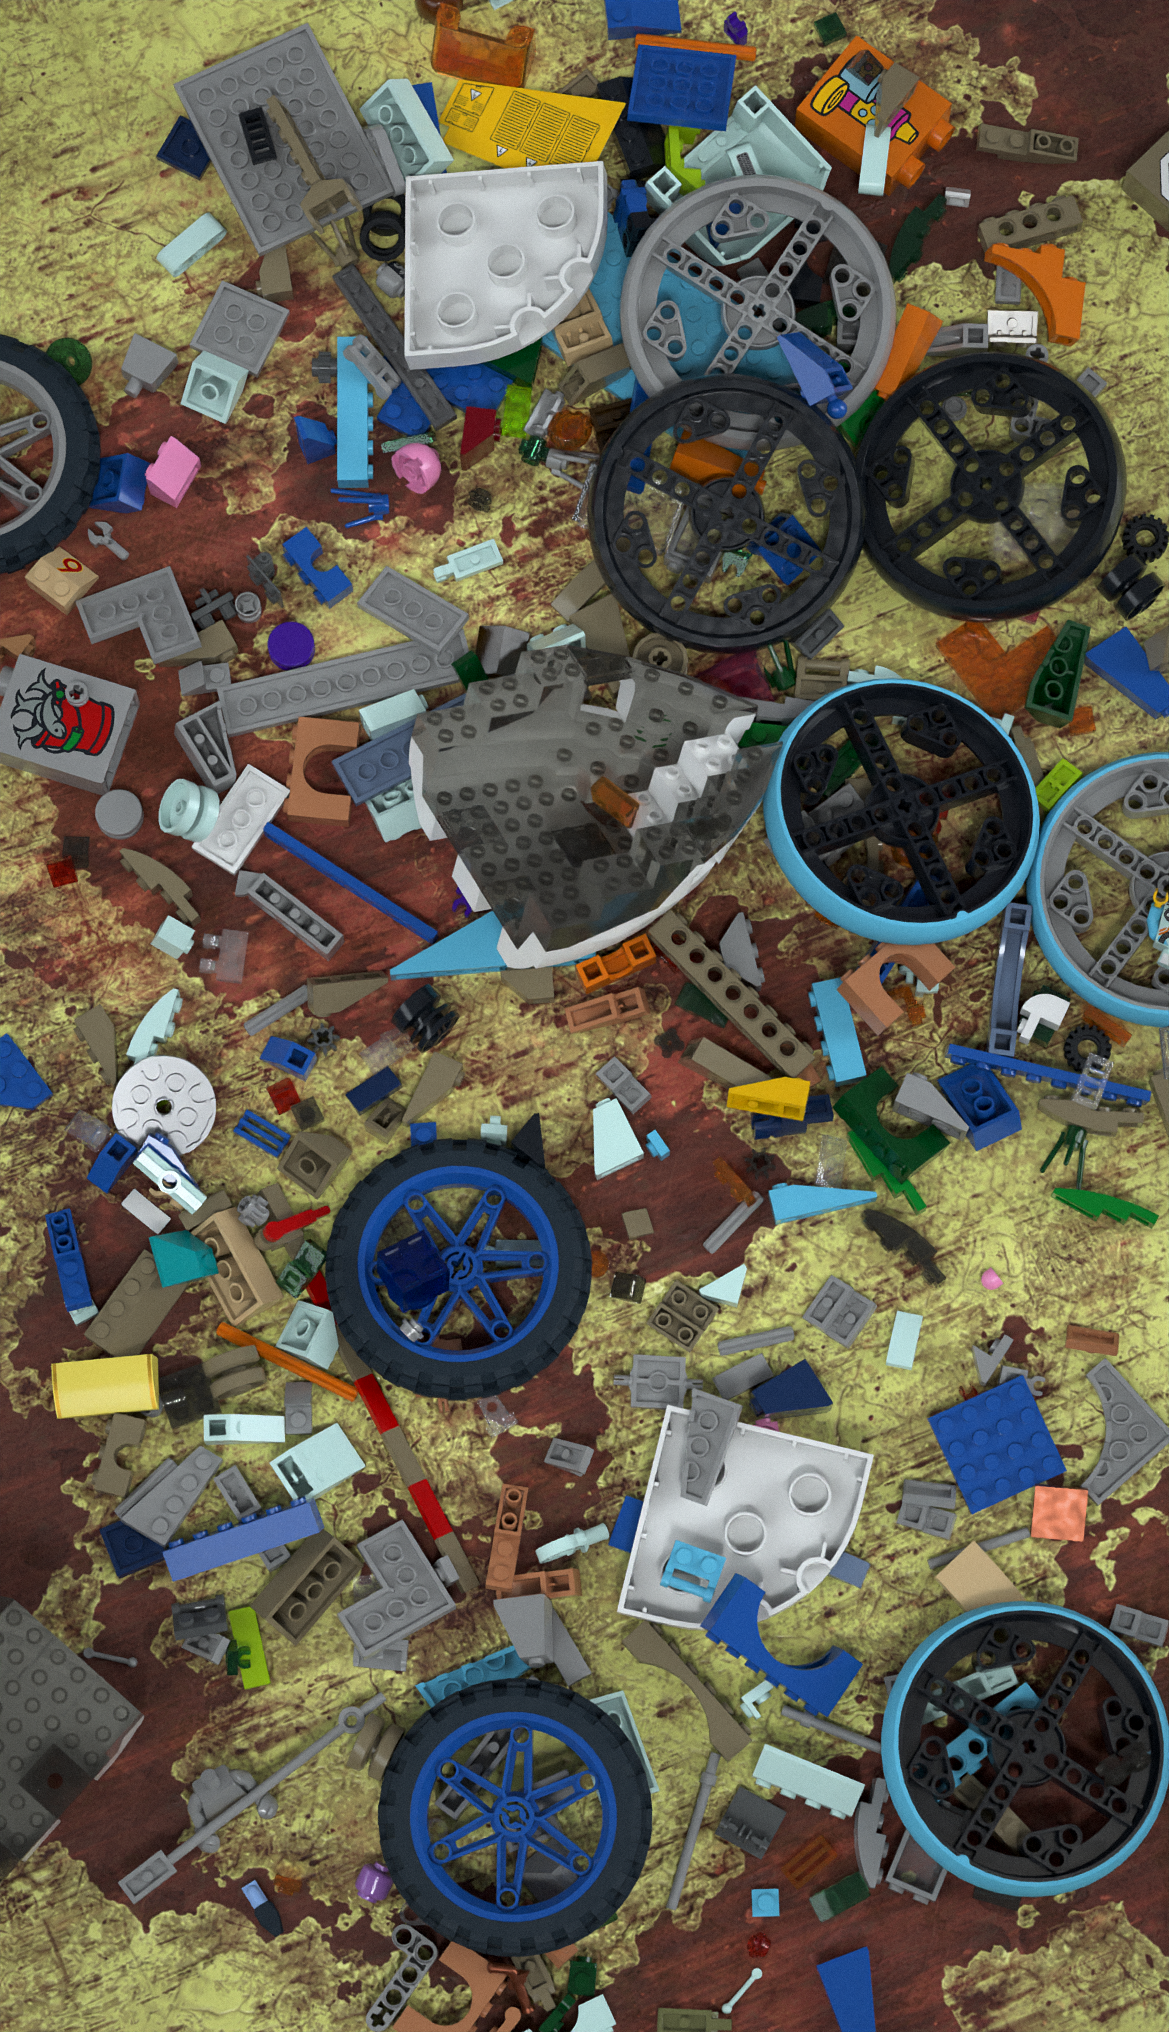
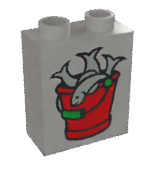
M19 654L15 668L5 665L0 672V696L4 697L0 707V764L103 796L110 791L140 706L136 690ZM75 681L84 683L89 692L88 702L81 707L72 706L67 701L65 695L66 687ZM74 689L75 692L70 697L74 696L75 700H78L80 695L84 694V691L80 692L79 689Z

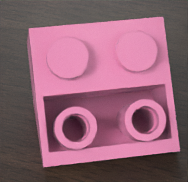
M171 436L168 442H163L158 450L159 457L155 464L151 463L145 476L150 494L177 508L201 468V462L198 456Z

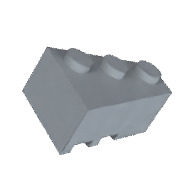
M220 701L177 722L174 735L205 786L215 790L217 794L231 788L235 784L236 770L226 734Z

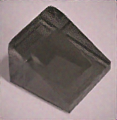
M861 50L845 69L869 86L884 66L869 50Z
M64 836L62 850L63 866L66 868H88L90 837Z
M615 1272L610 1297L641 1304L646 1279L637 1274Z

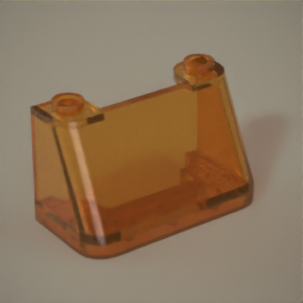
M440 2L436 14L430 59L432 69L440 75L458 80L525 88L536 55L535 29L520 25L514 26L508 32L506 40L459 27L461 21L459 10L454 6Z

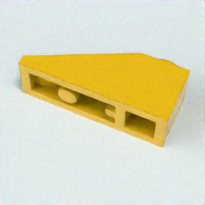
M781 1077L732 1087L728 1091L727 1107L804 1121L811 1081L801 1078Z

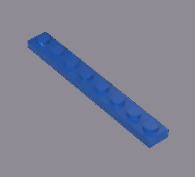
M955 1044L947 1046L944 1057L949 1058L950 1062L956 1065L974 1064L976 1065L975 1068L981 1071L999 1070L1001 1071L1000 1074L1006 1077L1014 1078L1016 1075L1026 1077L1025 1080L1028 1082L1039 1084L1041 1081L1051 1083V1087L1057 1089L1075 1088L1076 1093L1082 1095L1100 1094L1101 1098L1107 1101L1125 1100L1126 1104L1132 1107L1146 1105L1150 1101L1152 1092Z

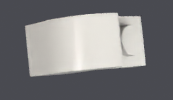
M1039 994L1027 1000L1020 1014L1027 1017L1028 1020L1023 1018L1017 1032L1021 1035L1018 1041L1028 1045L1038 1023L1058 1031L1070 1003L1050 994Z

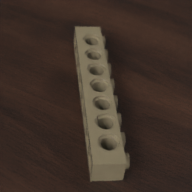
M671 910L666 913L648 931L647 937L785 1077H798L814 1061L813 1049L805 1041L801 1043L794 1036L796 1032L787 1023L782 1024L776 1018L778 1014L770 1005L764 1006L758 1000L759 994L751 986L746 987L740 981L742 978L733 968L728 969L722 963L724 959L716 950L710 951L704 945L705 939L697 931L692 932L686 926L688 923L678 912L674 914ZM674 934H681L685 938V943L676 945L672 942L671 937ZM693 952H698L703 956V961L698 964L693 963L689 955ZM717 971L721 975V980L712 982L709 980L707 973ZM729 989H735L739 993V998L737 1000H730L726 997L725 992ZM748 1007L754 1008L757 1011V1017L754 1019L747 1018L744 1015V1009ZM764 1026L773 1027L776 1033L775 1036H764L762 1028ZM788 1044L793 1048L794 1053L790 1056H785L781 1053L780 1046Z

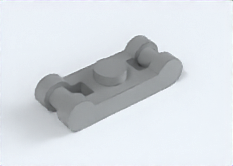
M357 335L352 342L353 345H348L343 351V355L348 361L353 362L374 386L377 396L386 400L392 394V389H396L401 384V378L365 336Z

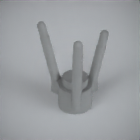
M550 448L546 459V467L552 469L551 474L560 476L589 493V487L562 472V469L567 470L570 461L589 464L590 461L584 458L599 459L600 454Z

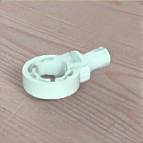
M604 1523L584 1531L578 1527L574 1529V1534H567L565 1537L538 1548L535 1552L540 1564L553 1561L565 1555L570 1556L579 1549H581L582 1553H586L589 1545L608 1539L609 1532Z

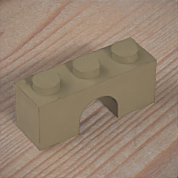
M114 1413L113 1419H108L105 1433L108 1434L106 1444H101L98 1459H102L99 1470H94L91 1484L95 1485L94 1490L96 1492L123 1499L128 1497L134 1474L132 1471L120 1468L117 1465L116 1459L119 1451L125 1447L141 1449L147 1427L145 1420Z

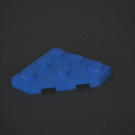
M6 1033L0 1038V1106L34 1110L52 1097L53 1093Z

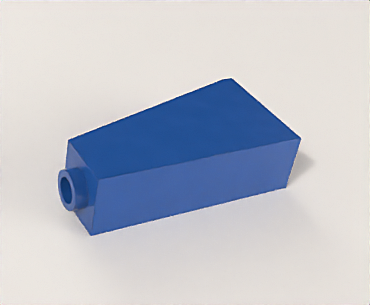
M1124 627L1086 652L1084 664L1156 720L1161 716L1164 718L1169 716V684L1159 671H1150L1145 651L1127 627Z
M867 1946L817 1965V1972L840 2032H876L870 1960Z

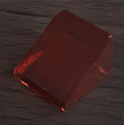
M289 1077L266 1088L279 1115L302 1105Z

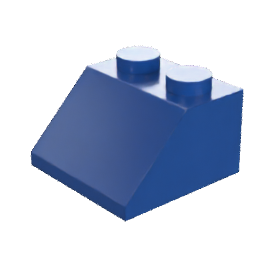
M129 453L100 458L98 483L95 486L89 508L119 513L142 511L147 485L145 473L151 463Z

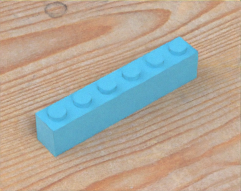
M337 337V481L339 488H369V479H373V464H369V455H373V440H369V431H373V416H369V408H373V393H369V384L371 383L353 362L348 361L343 355V351L348 345H353L352 342L356 337Z

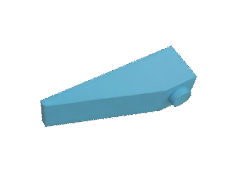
M787 1183L772 1186L773 1190L768 1191L775 1225L859 1206L877 1200V1194L873 1191L803 1185L788 1186Z

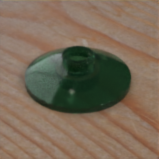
M65 337L54 341L46 351L48 356L54 361L59 362L72 375L78 385L83 384L89 378L92 371V357L83 343L74 338ZM69 357L74 359V365L69 362Z

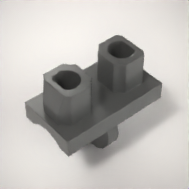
M204 588L199 589L202 597L195 600L194 603L197 608L205 603L206 606L193 612L191 620L204 630L215 624L211 615L217 611H220L225 621L235 617L237 612L233 604L234 597L231 592L212 602V599L219 596L217 590L214 589L207 593Z

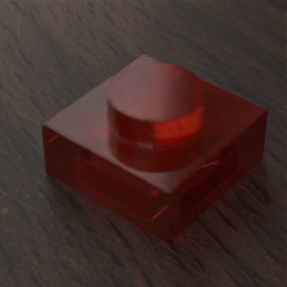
M71 855L46 862L53 888L78 882V874Z

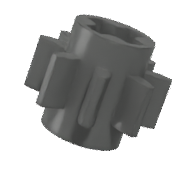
M319 352L318 358H312V377H318L319 383H331V377H337V358H332L331 352Z
M321 1023L320 1029L315 1030L311 1028V1033L314 1037L308 1039V1044H315L313 1052L318 1053V1051H321L327 1057V1052L331 1049L337 1051L334 1042L340 1041V1036L332 1035L335 1031L334 1026L327 1029ZM328 1036L329 1043L322 1042L320 1044L319 1037L325 1038Z

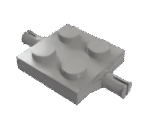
M634 1354L633 1368L630 1375L614 1374L613 1385L629 1386L631 1408L666 1410L667 1405L683 1408L684 1395L687 1389L695 1388L702 1390L703 1379H687L685 1371L686 1357Z

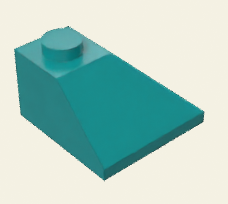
M183 1230L149 1237L162 1288L195 1282L219 1274L212 1248L189 1231Z

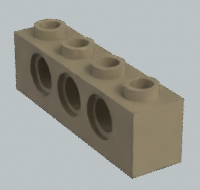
M1062 195L1054 198L1052 202L1046 204L1035 203L1028 209L1020 212L1019 210H1012L1006 213L1005 216L997 219L989 217L979 224L977 234L984 253L992 244L1005 243L1009 247L1016 249L1027 248L1080 232L1083 220L1074 195L1069 197ZM1055 215L1059 220L1050 221L1047 216ZM1026 222H1031L1035 225V227L1029 229L1026 228L1023 224ZM1007 229L1012 234L1005 236L1000 233V230Z

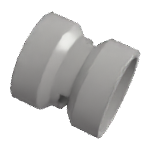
M244 592L237 597L235 608L239 619L245 623L256 622L262 614L258 596L252 592Z

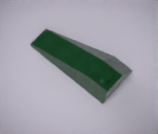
M1067 620L1031 679L1024 708L1036 721L1059 729L1072 722L1091 627Z

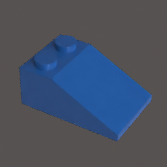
M604 0L608 40L635 38L638 33L667 35L682 32L678 0Z
M969 1064L938 1079L937 1082L947 1102L969 1126L966 1137L974 1149L978 1151L1022 1130L1019 1110L991 1070L989 1072L981 1071L975 1068L976 1065Z

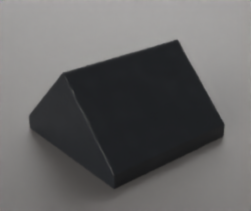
M534 1113L511 1141V1147L528 1161H532L539 1167L545 1168L539 1113Z

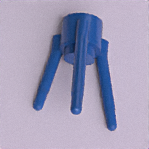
M335 488L330 490L334 494L354 496L340 497L338 499L339 502L368 504L369 513H374V515L346 523L345 528L358 526L374 520H383V515L389 514L388 494Z

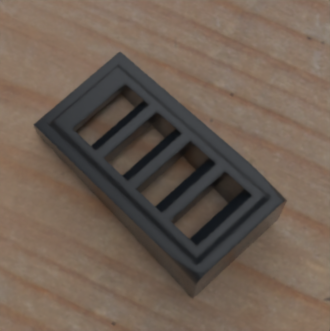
M262 107L239 113L240 125L253 166L277 159ZM260 128L263 129V131L249 134V131H253ZM266 138V141L252 145L253 141ZM269 148V151L255 155L256 150Z

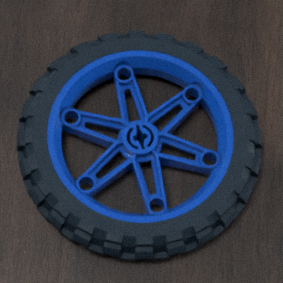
M446 1138L433 1140V1142L423 1145L417 1144L401 1150V1153L378 1164L372 1169L371 1173L358 1182L349 1193L348 1199L343 1207L340 1208L333 1223L332 1232L327 1244L325 1278L331 1310L337 1325L347 1343H349L356 1352V1355L369 1368H372L388 1382L397 1387L412 1391L413 1394L428 1398H442L448 1401H467V1399L488 1398L499 1395L501 1392L511 1388H517L533 1379L536 1374L546 1369L559 1357L561 1351L569 1344L577 1331L582 1316L585 1313L592 1280V1257L590 1242L580 1212L565 1188L548 1173L547 1169L539 1167L532 1161H528L517 1150L505 1145L500 1146L488 1143L487 1140L468 1138L467 1140ZM447 1188H472L485 1191L457 1237L424 1196L425 1194ZM492 1195H496L501 1198V1202L497 1205H490L487 1199ZM413 1200H419L423 1203V1206L418 1210H413L409 1207V1204ZM506 1201L515 1207L529 1222L538 1238L542 1251L486 1250ZM405 1208L430 1253L374 1261L383 1232L397 1213ZM483 1213H486L490 1217L476 1250L464 1244ZM427 1216L450 1244L441 1252L422 1221ZM533 1259H541L544 1265L540 1269H534L530 1266V1262ZM463 1261V1270H459L454 1276V1266L458 1267ZM482 1261L521 1262L522 1268L483 1273ZM470 1263L473 1266L472 1272L470 1270ZM431 1264H434V1272L443 1268V1271L431 1277L396 1275V1269ZM446 1264H447V1272H448V1274H446V1272H445V1266H446ZM378 1268L387 1270V1275L383 1278H376L373 1273ZM543 1276L541 1290L535 1305L525 1320L513 1330L487 1283ZM419 1280V1283L413 1286L431 1287L417 1320L424 1328L421 1332H427L430 1335V1339L427 1342L421 1343L417 1340L413 1342L401 1331L383 1308L375 1285L408 1286ZM476 1285H478L496 1317L489 1321L467 1293ZM443 1287L453 1292L435 1323L431 1324L427 1321ZM460 1300L494 1341L490 1345L470 1350H445L432 1347ZM504 1327L509 1331V1334L504 1338H499L494 1334L497 1328Z
M507 1678L474 1684L456 1691L427 1710L413 1724L411 1729L401 1739L386 1769L378 1805L380 1846L390 1877L398 1892L422 1921L443 1937L467 1949L497 1956L524 1957L556 1951L574 1944L602 1926L621 1907L638 1881L645 1865L652 1834L653 1810L651 1792L641 1760L631 1741L606 1712L580 1694L562 1686L527 1678ZM511 1728L502 1788L451 1759L459 1749L477 1737L493 1731ZM520 1728H526L529 1732V1738L524 1743H518L515 1739V1732ZM534 1730L551 1735L565 1743L584 1761L589 1769L533 1791ZM517 1751L524 1752V1793L518 1791L511 1792ZM447 1763H453L456 1767V1773L451 1778H446L442 1773V1768ZM586 1774H591L595 1778V1785L589 1790L581 1786V1779ZM440 1777L484 1815L432 1844L428 1823L429 1803L435 1782ZM464 1777L498 1796L492 1808L460 1783ZM573 1786L575 1793L540 1812L535 1802L536 1799ZM599 1790L602 1804V1829L596 1852L592 1858L546 1819L594 1791ZM512 1802L522 1803V1804L527 1808V1810H528L529 1819H528L527 1811L524 1809V1807H522V1806H520V1805H510V1806H509V1804L512 1803ZM505 1808L512 1812L519 1810V1817L527 1825L525 1826L519 1822L511 1824V1817L503 1809ZM502 1820H503L504 1824H505L507 1827H509V1828H511V1829H520V1828H521V1831L512 1832V1831L507 1830V1829L504 1827V1825H503V1823H502ZM488 1822L491 1823L492 1829L496 1834L466 1846L457 1847L455 1841ZM539 1826L570 1851L567 1857L532 1837ZM506 1841L520 1842L513 1883L506 1882ZM497 1843L496 1904L482 1900L464 1890L449 1876L442 1864ZM440 1844L446 1845L449 1849V1855L444 1860L438 1859L435 1854V1850ZM529 1846L580 1876L570 1887L553 1898L532 1905L519 1906ZM578 1856H585L589 1861L588 1868L583 1872L578 1871L574 1866V1861ZM506 1891H511L515 1895V1903L510 1907L503 1905L501 1901L502 1894Z

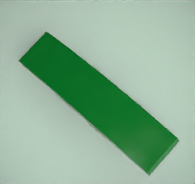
M854 1131L848 1132L846 1138L872 1182L882 1177L894 1199L904 1194L916 1216L925 1212L927 1206L910 1181L907 1180L901 1185L863 1141L856 1136Z
M1055 1188L1050 1196L1094 1221H1097L1102 1213L1122 1225L1131 1217L1152 1229L1159 1215L1136 1204L1086 1190Z

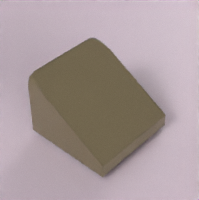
M646 1208L621 1214L629 1241L654 1233Z

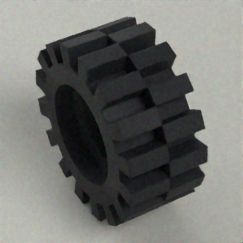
M1141 514L1140 518L1138 516L1133 517V520L1127 523L1122 537L1123 549L1127 550L1126 554L1130 556L1133 553H1137L1145 563L1146 560H1149L1151 563L1154 562L1155 558L1159 559L1162 553L1165 552L1169 542V531H1166L1167 525H1162V519L1158 518L1156 520L1154 519L1155 515L1150 514V517H1146V514ZM1142 530L1152 532L1155 536V543L1150 547L1139 545L1136 540L1137 533Z
M1089 1024L1084 1025V1027L1078 1026L1074 1031L1070 1032L1065 1041L1063 1049L1065 1052L1064 1058L1068 1060L1067 1064L1069 1066L1072 1065L1074 1067L1073 1070L1076 1072L1080 1070L1082 1074L1087 1072L1095 1073L1096 1070H1101L1106 1065L1111 1055L1112 1045L1109 1043L1110 1038L1104 1034L1105 1031L1103 1029L1101 1031L1098 1030V1026L1093 1025V1027H1089ZM1090 1040L1096 1044L1097 1054L1093 1058H1083L1078 1053V1044L1081 1041Z

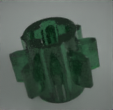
M530 435L528 441L522 439L518 448L519 454L522 455L521 460L531 466H539L540 461L546 463L550 450L549 447H546L547 441L535 435Z

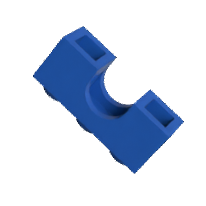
M307 527L282 544L284 560L290 567L294 565L298 569V577L305 586L310 584L314 589L312 594L320 605L325 603L330 609L353 592L352 583L337 565L326 572H320L313 568L314 560L323 554L321 544Z

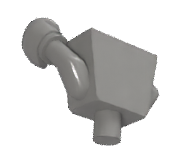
M221 1765L214 1770H204L201 1778L192 1783L194 1793L190 1796L187 1809L195 1826V1833L259 1785L248 1771L231 1770L226 1765ZM265 1793L255 1801L260 1817L266 1820L276 1815L279 1805L276 1798L270 1793ZM213 1833L200 1843L198 1847L202 1852L214 1853L220 1848V1839L216 1833Z

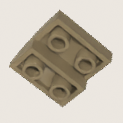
M676 1279L646 1324L690 1353L720 1308Z

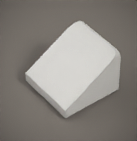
M946 187L944 204L968 207L971 190Z

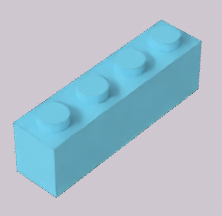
M841 977L813 983L811 992H808L810 1006L816 1007L818 1015L814 1017L817 1032H822L824 1040L820 1041L822 1055L828 1056L830 1064L826 1066L829 1081L834 1080L835 1087L861 1082L867 1076L849 1003L836 990L843 983L840 980Z

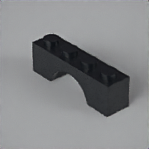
M795 219L794 228H800L803 222ZM814 223L806 226L810 234L820 232L819 227ZM822 236L817 244L828 241V239ZM797 244L793 246V251L796 252V255H804L806 253L803 245ZM807 261L791 283L788 291L794 300L795 308L819 311L823 278L816 275L809 268ZM790 267L788 272L789 275L792 274V269Z

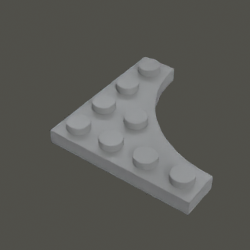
M1106 1358L1085 1376L1099 1397L1105 1418V1441L1102 1454L1091 1475L1080 1486V1488H1088V1497L1096 1506H1099L1169 1444V1428Z

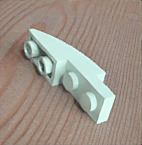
M173 988L165 994L140 1023L126 1054L129 1060L135 1061L134 1064L144 1058L157 1054L158 1044H155L156 1041L166 1044L167 1038L173 1036L175 1023L172 1021L175 1013L180 1012L183 999L180 998L179 990Z

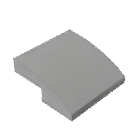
M831 1275L802 1318L837 1343L849 1349L876 1310L877 1305L854 1291L848 1284Z

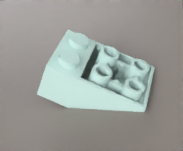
M338 1423L292 1447L269 1462L293 1500L305 1496L306 1500L311 1498L316 1500L366 1467Z

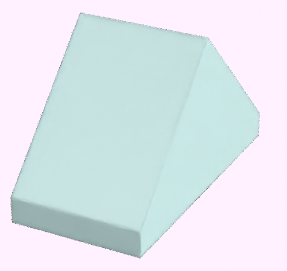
M745 1264L699 1289L700 1296L710 1301L737 1308L747 1270Z

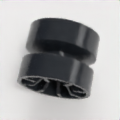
M1133 553L1121 561L1105 576L1097 587V590L1108 602L1122 595L1115 609L1126 621L1149 608L1166 586L1155 572L1141 578L1148 565L1137 553Z

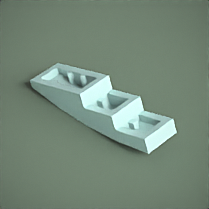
M1013 1667L987 1673L976 1672L952 1683L981 1701L1020 1682ZM936 1689L932 1693L935 1696H941L942 1689ZM954 1698V1707L957 1710L964 1708L963 1701L960 1698ZM928 1702L922 1725L948 1714Z

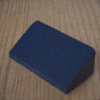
M387 1066L345 1094L358 1115L361 1116L400 1090L402 1084Z

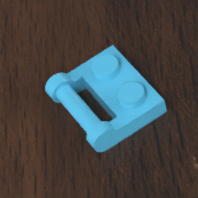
M676 1540L660 1586L666 1588L671 1586L703 1598L704 1602L711 1603L726 1558ZM674 1569H678L708 1580L709 1584L705 1588L672 1576Z

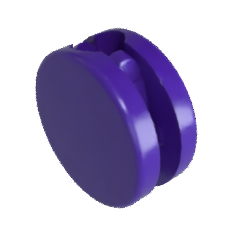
M285 622L275 627L269 635L267 643L269 656L278 668L284 671L308 666L315 655L314 638L310 630L303 624Z

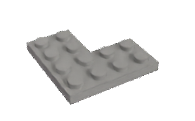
M170 566L75 601L91 644L140 627L154 664L202 647Z
M402 1519L357 1544L358 1551L382 1589L339 1612L337 1617L365 1661L455 1610L456 1605Z

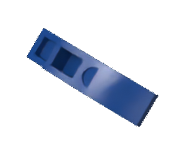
M69 1208L46 1214V1223L67 1312L92 1306L89 1281L71 1210Z

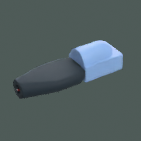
M256 1880L241 1888L254 1908V1915L261 1926L274 1937L281 1935L284 1930L280 1914L274 1904L268 1901Z

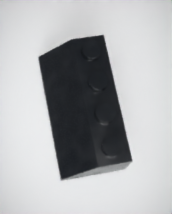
M620 76L597 84V98L626 103L611 135L628 179L641 180L655 175L666 166L664 149L666 137L661 124L627 121L633 78Z

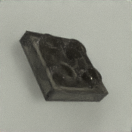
M203 1363L158 1378L159 1394L172 1430L202 1420L204 1415L222 1413L218 1400L213 1398L209 1387L212 1381L206 1378L202 1367Z

